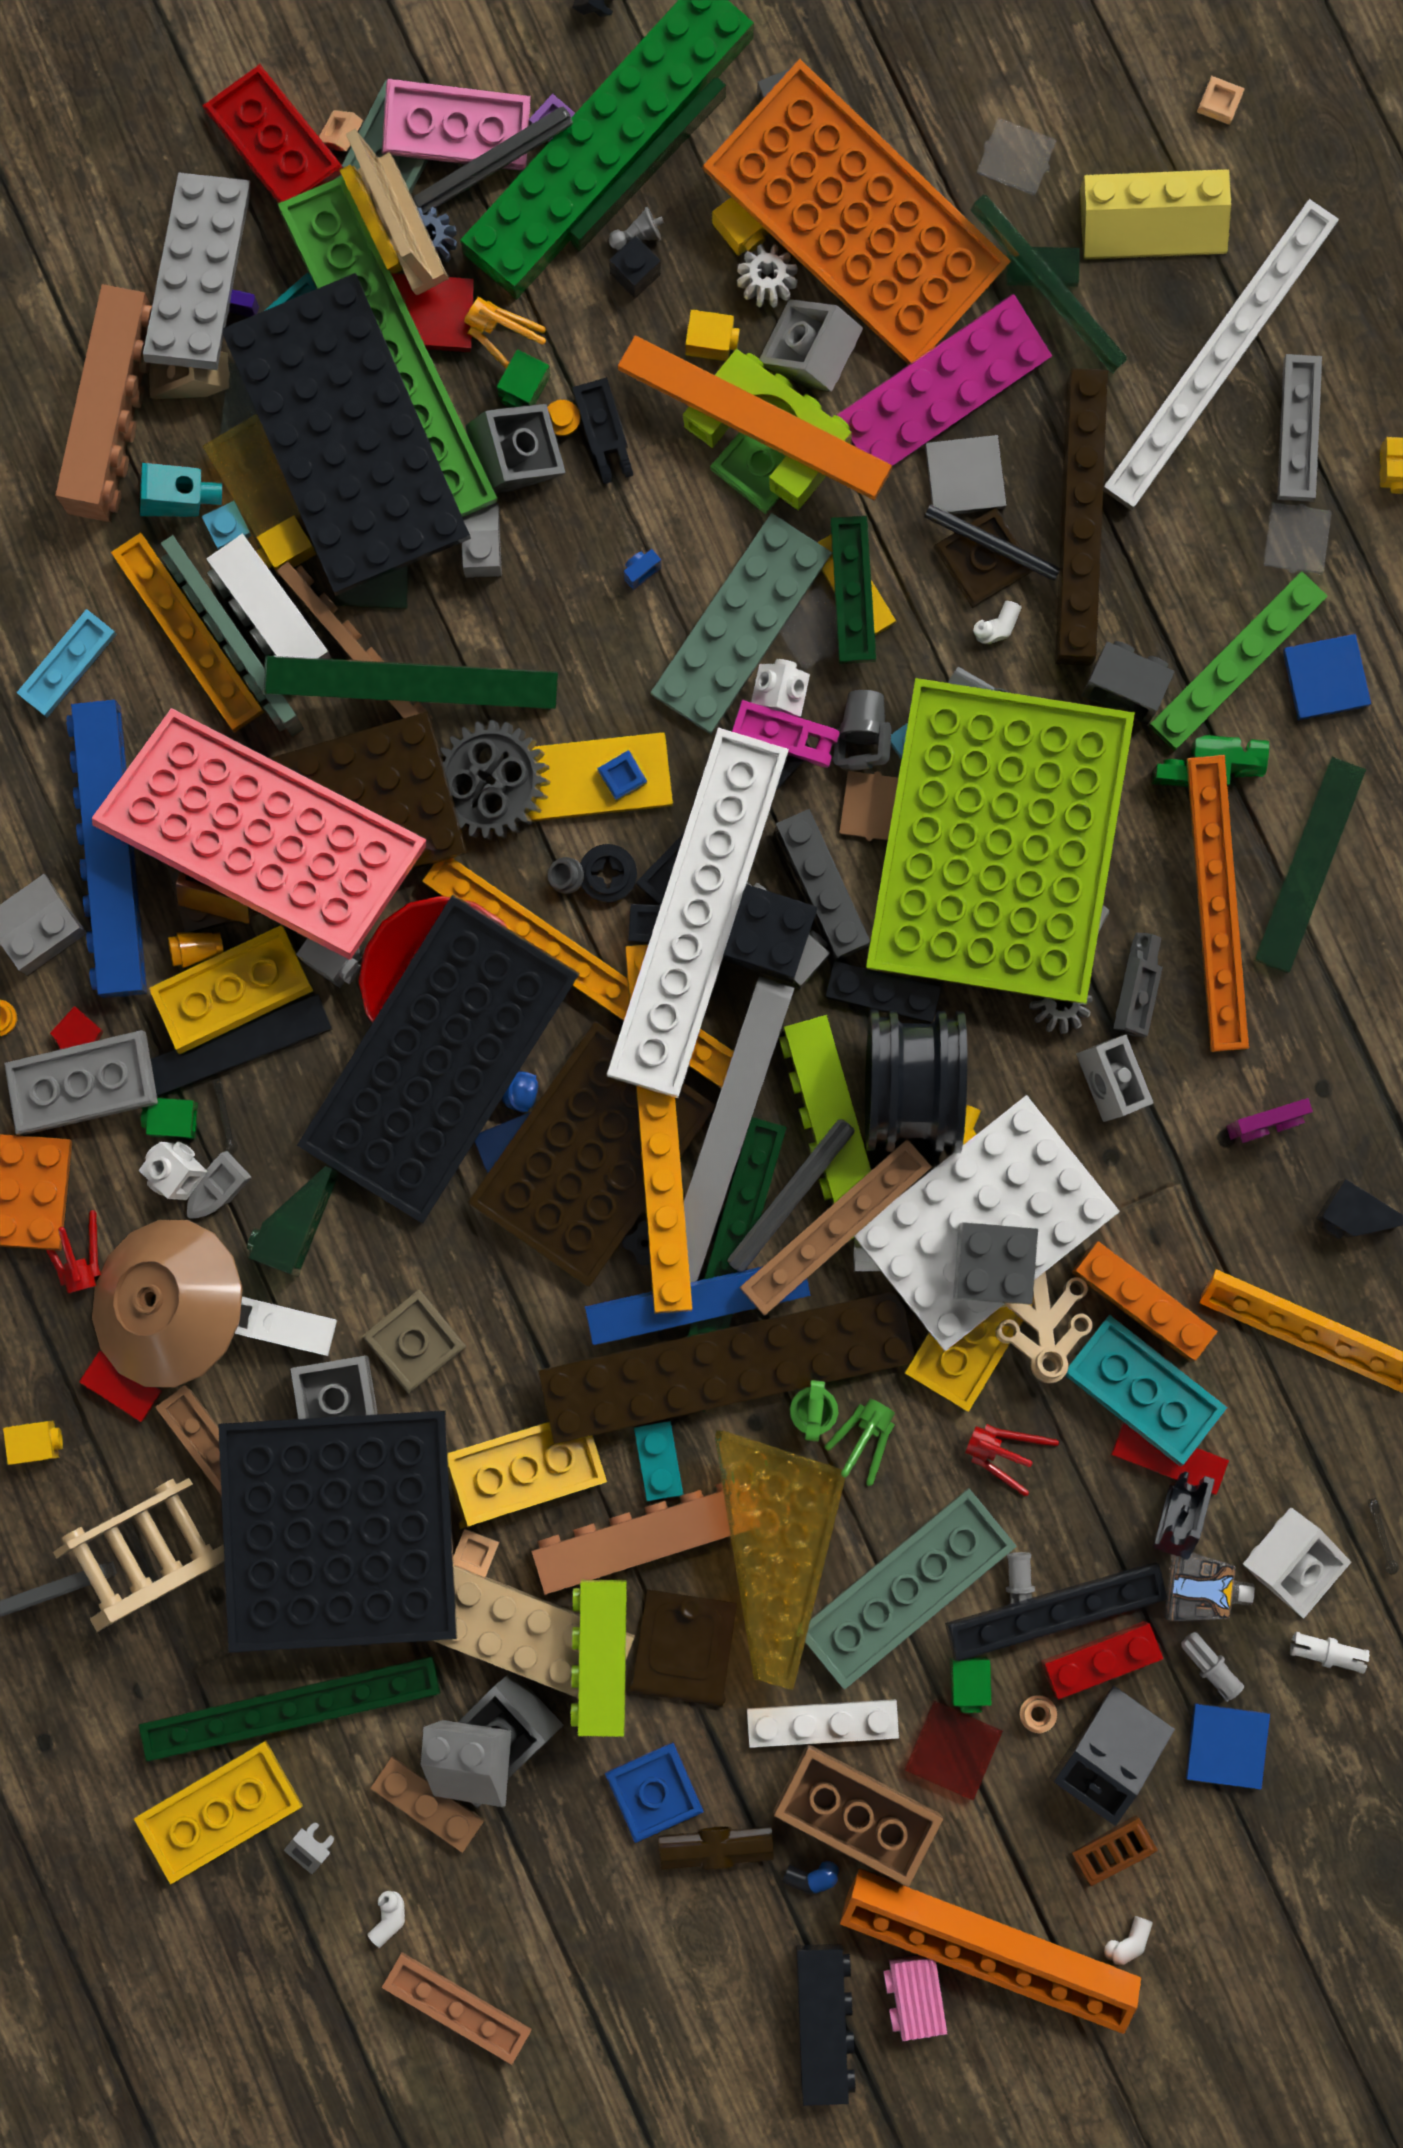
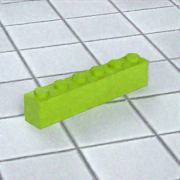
M827 1015L785 1026L783 1028L784 1036L778 1039L784 1059L791 1057L794 1072L788 1074L794 1094L801 1092L805 1107L798 1109L804 1130L811 1128L815 1141L809 1143L810 1152L814 1151L839 1119L847 1122L855 1130L851 1138L824 1170L825 1178L819 1179L824 1200L831 1199L832 1204H834L871 1171L829 1021Z

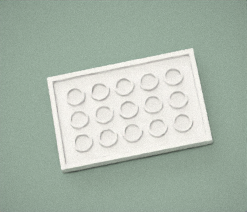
M1026 1095L965 1143L961 1153L950 1155L901 1194L860 1230L854 1238L942 1349L946 1351L1005 1304L953 1298L959 1223L967 1222L1038 1229L1035 1280L1120 1211Z

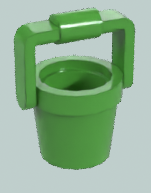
M810 1380L811 1387L799 1391L792 1399L790 1417L795 1427L801 1432L806 1433L804 1440L819 1442L820 1434L830 1430L836 1423L838 1404L834 1396L824 1389L825 1381Z

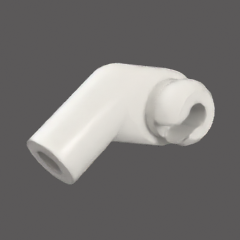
M1005 601L997 619L986 622L982 619L974 625L973 632L976 639L984 644H992L1007 639L1011 635L1022 607L1012 601Z

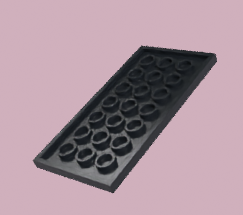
M356 273L223 328L222 334L335 596L471 539Z
M453 894L297 1146L423 1224L580 973Z

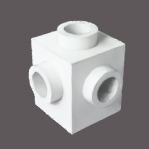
M776 659L775 664H759L751 703L801 717L810 674L796 669L797 664L795 662L784 659Z
M159 1142V1144H156L147 1152L146 1161L139 1169L148 1179L147 1185L154 1192L165 1196L167 1199L187 1200L208 1172L193 1158L195 1156L194 1151L182 1142Z

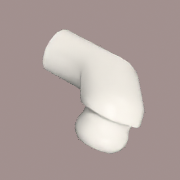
M385 1891L379 1896L378 1905L381 1906V1922L367 1934L369 1939L378 1948L382 1947L405 1923L404 1901L401 1895L394 1891Z
M1135 1916L1129 1937L1120 1943L1116 1940H1110L1104 1949L1105 1957L1116 1965H1125L1142 1955L1153 1922Z

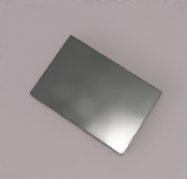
M113 1561L99 1565L106 1579L116 1576L117 1571ZM81 1571L0 1600V1617L87 1587L91 1583L85 1572Z

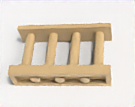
M190 1478L176 1484L174 1479H171L154 1489L156 1493L154 1497L87 1532H84L83 1528L80 1527L62 1537L64 1545L53 1552L56 1559L73 1550L101 1601L99 1604L101 1612L90 1618L97 1632L224 1562V1544L213 1550L210 1544L206 1545L178 1496L179 1493L192 1485ZM163 1502L166 1503L193 1552L190 1554L193 1561L184 1566L180 1560L175 1561L148 1512L149 1509ZM132 1518H135L162 1567L160 1571L162 1578L153 1583L150 1577L145 1578L117 1527ZM102 1534L105 1535L132 1584L129 1588L132 1594L124 1599H121L119 1593L114 1594L87 1545V1542Z

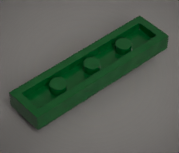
M867 515L833 517L830 522L839 664L876 662Z

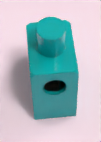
M142 463L140 516L196 517L199 516L200 504L222 505V483L201 482V469ZM180 490H186V491H188L189 493H188V494H183V493H180L179 491H180Z

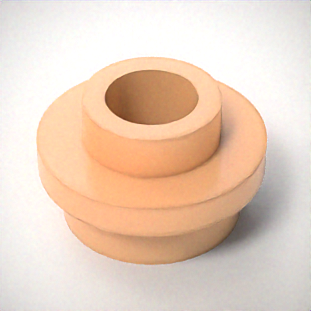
M1031 1696L1020 1707V1720L1024 1727L1031 1732H1047L1056 1723V1706L1045 1696ZM1035 1707H1042L1044 1709L1045 1715L1042 1720L1035 1721L1032 1719L1031 1712Z

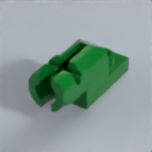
M1205 735L1196 738L1192 743L1190 758L1225 755L1228 787L1230 785V774H1234V778L1264 777L1266 775L1269 759V741L1251 739L1247 743L1245 751H1243L1239 737ZM1164 759L1163 764H1157L1153 769L1152 784L1189 788L1185 761Z

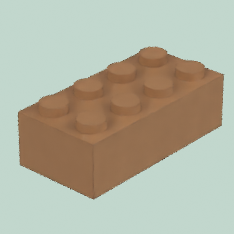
M809 1744L806 1745L773 1810L775 1817L907 1887L910 1886L943 1821L940 1813Z

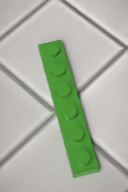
M1301 571L1150 723L1149 727L1172 750L1176 751L1328 596Z

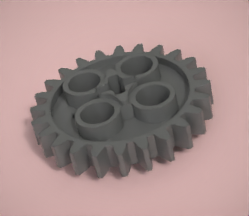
M490 720L487 730L483 724L476 722L475 733L463 727V739L461 741L453 736L450 737L451 743L454 746L452 750L447 748L440 749L447 757L443 761L462 832L469 828V835L477 838L482 831L483 837L487 840H492L494 830L499 837L505 839L508 827L515 833H520L518 822L522 820L531 825L532 821L528 813L530 811L541 813L542 811L535 804L536 800L548 798L547 795L540 791L541 786L550 784L548 779L541 777V773L549 770V766L545 763H538L545 755L544 752L540 749L532 750L537 743L536 740L531 737L524 740L526 732L520 728L513 732V726L507 722L500 729L497 722ZM491 747V759L481 764L479 761L481 752L485 748ZM508 752L509 757L504 760V754ZM516 766H521V777L515 782H510V771ZM489 775L496 779L493 786L486 782ZM472 778L473 787L471 791L461 795L460 786L462 782ZM496 797H501V809L491 814L489 810L491 801ZM478 801V806L473 808V803Z

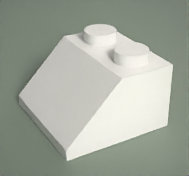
M1290 1507L1285 1515L1277 1520L1274 1528L1263 1541L1251 1551L1250 1556L1243 1565L1262 1584L1304 1619L1349 1566L1351 1561L1320 1528Z

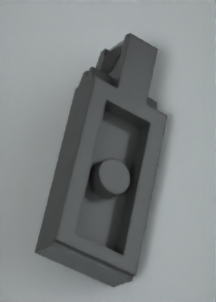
M1136 933L1130 948L1131 952L1124 974L1119 1005L1116 1010L1114 1029L1135 1037L1146 1038L1149 1033L1163 968L1158 965L1157 958L1161 943V937L1149 933Z

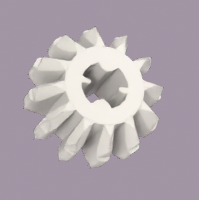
M761 244L757 246V256L747 251L744 255L746 263L738 264L737 272L742 275L737 279V285L740 288H746L744 298L748 300L757 296L756 305L758 307H762L764 299H769L772 307L777 306V296L787 301L790 298L788 289H793L797 286V279L793 277L797 273V265L788 264L791 259L789 252L778 256V246L776 244L771 247L770 253H766L765 248ZM772 272L774 278L773 280L770 277L761 279V273L769 275Z

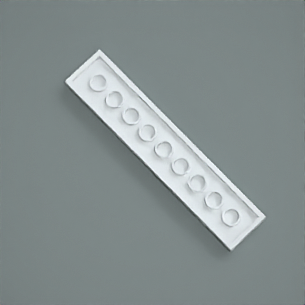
M718 728L613 1053L607 1077L679 1098L789 749Z

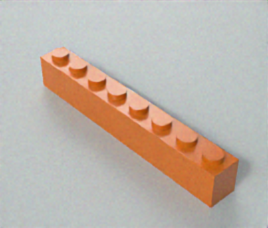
M860 1868L848 1891L840 1925L1122 2034L1125 2033L1137 2009L1141 1977Z

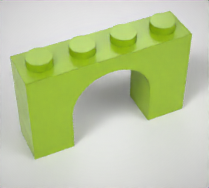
M736 348L715 374V376L852 445L850 426L842 418L836 415L831 417L821 410V405L813 397L807 394L804 396L800 395L792 389V384L784 376L778 373L774 376L764 369V364L751 353L745 355ZM688 407L683 413L684 428L712 448L730 428L691 407ZM786 456L770 475L769 486L773 493L799 511L826 476Z

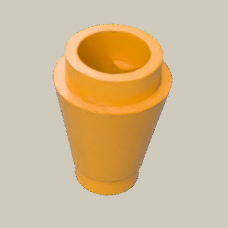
M176 932V936L168 937L173 966L182 965V968L223 953L220 932Z

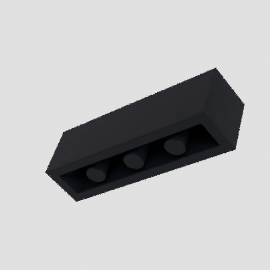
M841 1944L796 1945L803 2106L849 2104L848 2093H855V2070L847 2069V2054H854L853 2031H846L845 2016L852 2015V1993L844 1992V1977H851L850 1954H843Z

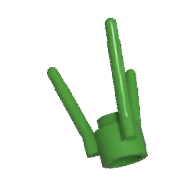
M870 1398L866 1406L859 1404L851 1418L825 1445V1450L830 1451L861 1420L858 1426L864 1432L841 1472L842 1477H847L871 1435L878 1437L881 1432L866 1481L868 1486H872L888 1436L895 1426L891 1422L895 1412L874 1399Z

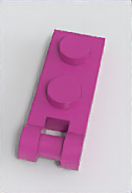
M745 700L741 702L732 732L787 748L789 749L788 755L825 768L830 766L832 759L830 750L832 744L837 743L840 734L834 728ZM808 735L819 739L816 749L805 746Z

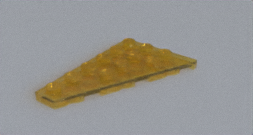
M716 1430V1450L754 1680L793 1690L846 1477L841 1475L843 1469L724 1430Z

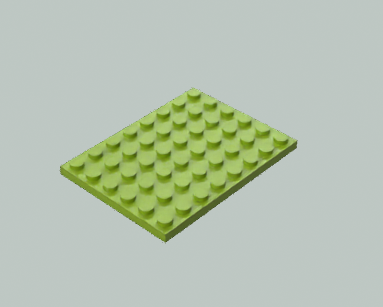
M915 678L866 968L1086 1005L1135 712Z

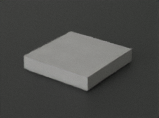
M998 435L925 444L933 506L952 515L990 511L994 508H997V510L1006 508Z

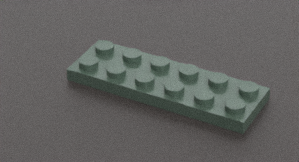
M771 513L650 692L651 696L712 735L822 571L832 552Z
M172 535L161 542L167 553L161 557L178 584L185 580L187 584L182 586V589L197 612L201 613L204 610L207 612L202 618L219 643L223 640L227 641L223 649L239 673L246 669L248 674L243 676L258 701L261 702L264 699L268 701L264 709L280 732L287 729L292 737L304 730L297 715L283 695L264 693V667L175 537Z
M967 1488L796 1631L845 1690L1017 1546L970 1488Z

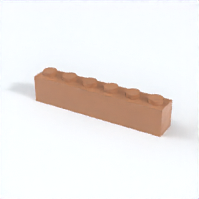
M737 1478L716 1484L717 1492L703 1496L700 1489L681 1495L682 1503L667 1507L666 1501L644 1507L646 1514L632 1518L630 1512L609 1518L610 1526L596 1530L593 1523L574 1529L575 1537L560 1541L559 1534L537 1541L539 1548L532 1550V1555L544 1594L580 1584L581 1580H593L760 1527L746 1483L738 1485Z

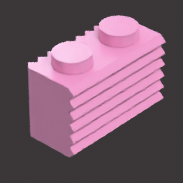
M920 1955L889 1960L890 1970H885L883 1973L887 1994L894 1993L896 2008L889 2009L893 2032L900 2031L902 2041L947 2034L936 1961Z

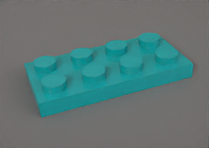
M1111 1315L1105 1319L1071 1362L1065 1375L1180 1467L1184 1465L1228 1408Z

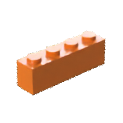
M1099 1241L1094 1242L1072 1270L1075 1276L1082 1278L1087 1285L1189 1362L1198 1359L1218 1332Z

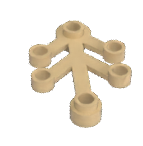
M1045 1271L1034 1280V1308L1030 1305L1005 1303L1001 1306H1007L1037 1331L1039 1346L1022 1334L1019 1325L1011 1319L1002 1321L997 1326L995 1333L1000 1342L1005 1344L1012 1343L1031 1359L1032 1373L1043 1383H1056L1066 1375L1068 1370L1066 1355L1080 1338L1086 1336L1092 1330L1090 1317L1085 1314H1077L1069 1320L1067 1333L1055 1345L1053 1329L1072 1305L1087 1294V1283L1079 1277L1071 1278L1065 1283L1063 1294L1050 1309ZM1072 1283L1080 1286V1295L1071 1293L1070 1285ZM1075 1320H1082L1085 1323L1086 1329L1084 1332L1076 1330L1074 1326ZM1004 1325H1008L1013 1329V1337L1009 1338L1003 1335L1002 1327ZM1044 1359H1049L1054 1363L1053 1371L1050 1372L1044 1369Z

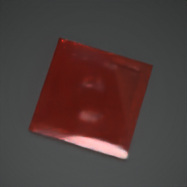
M933 1700L904 1770L974 1801L1003 1731Z

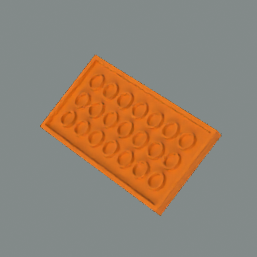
M801 59L793 65L701 168L908 365L933 349L1011 262Z

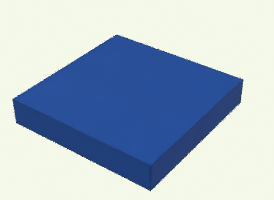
M1356 634L1283 649L1298 721L1369 707L1371 705Z
M1194 1703L1185 1778L1187 1780L1262 1789L1270 1714Z
M674 1742L605 1772L635 1843L704 1812Z

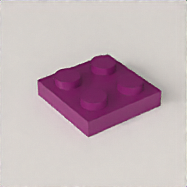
M1309 1098L1236 1120L1226 1127L1230 1139L1241 1137L1242 1143H1246L1270 1134L1268 1128L1276 1126L1277 1132L1297 1127L1305 1123L1304 1116L1312 1113L1313 1110Z

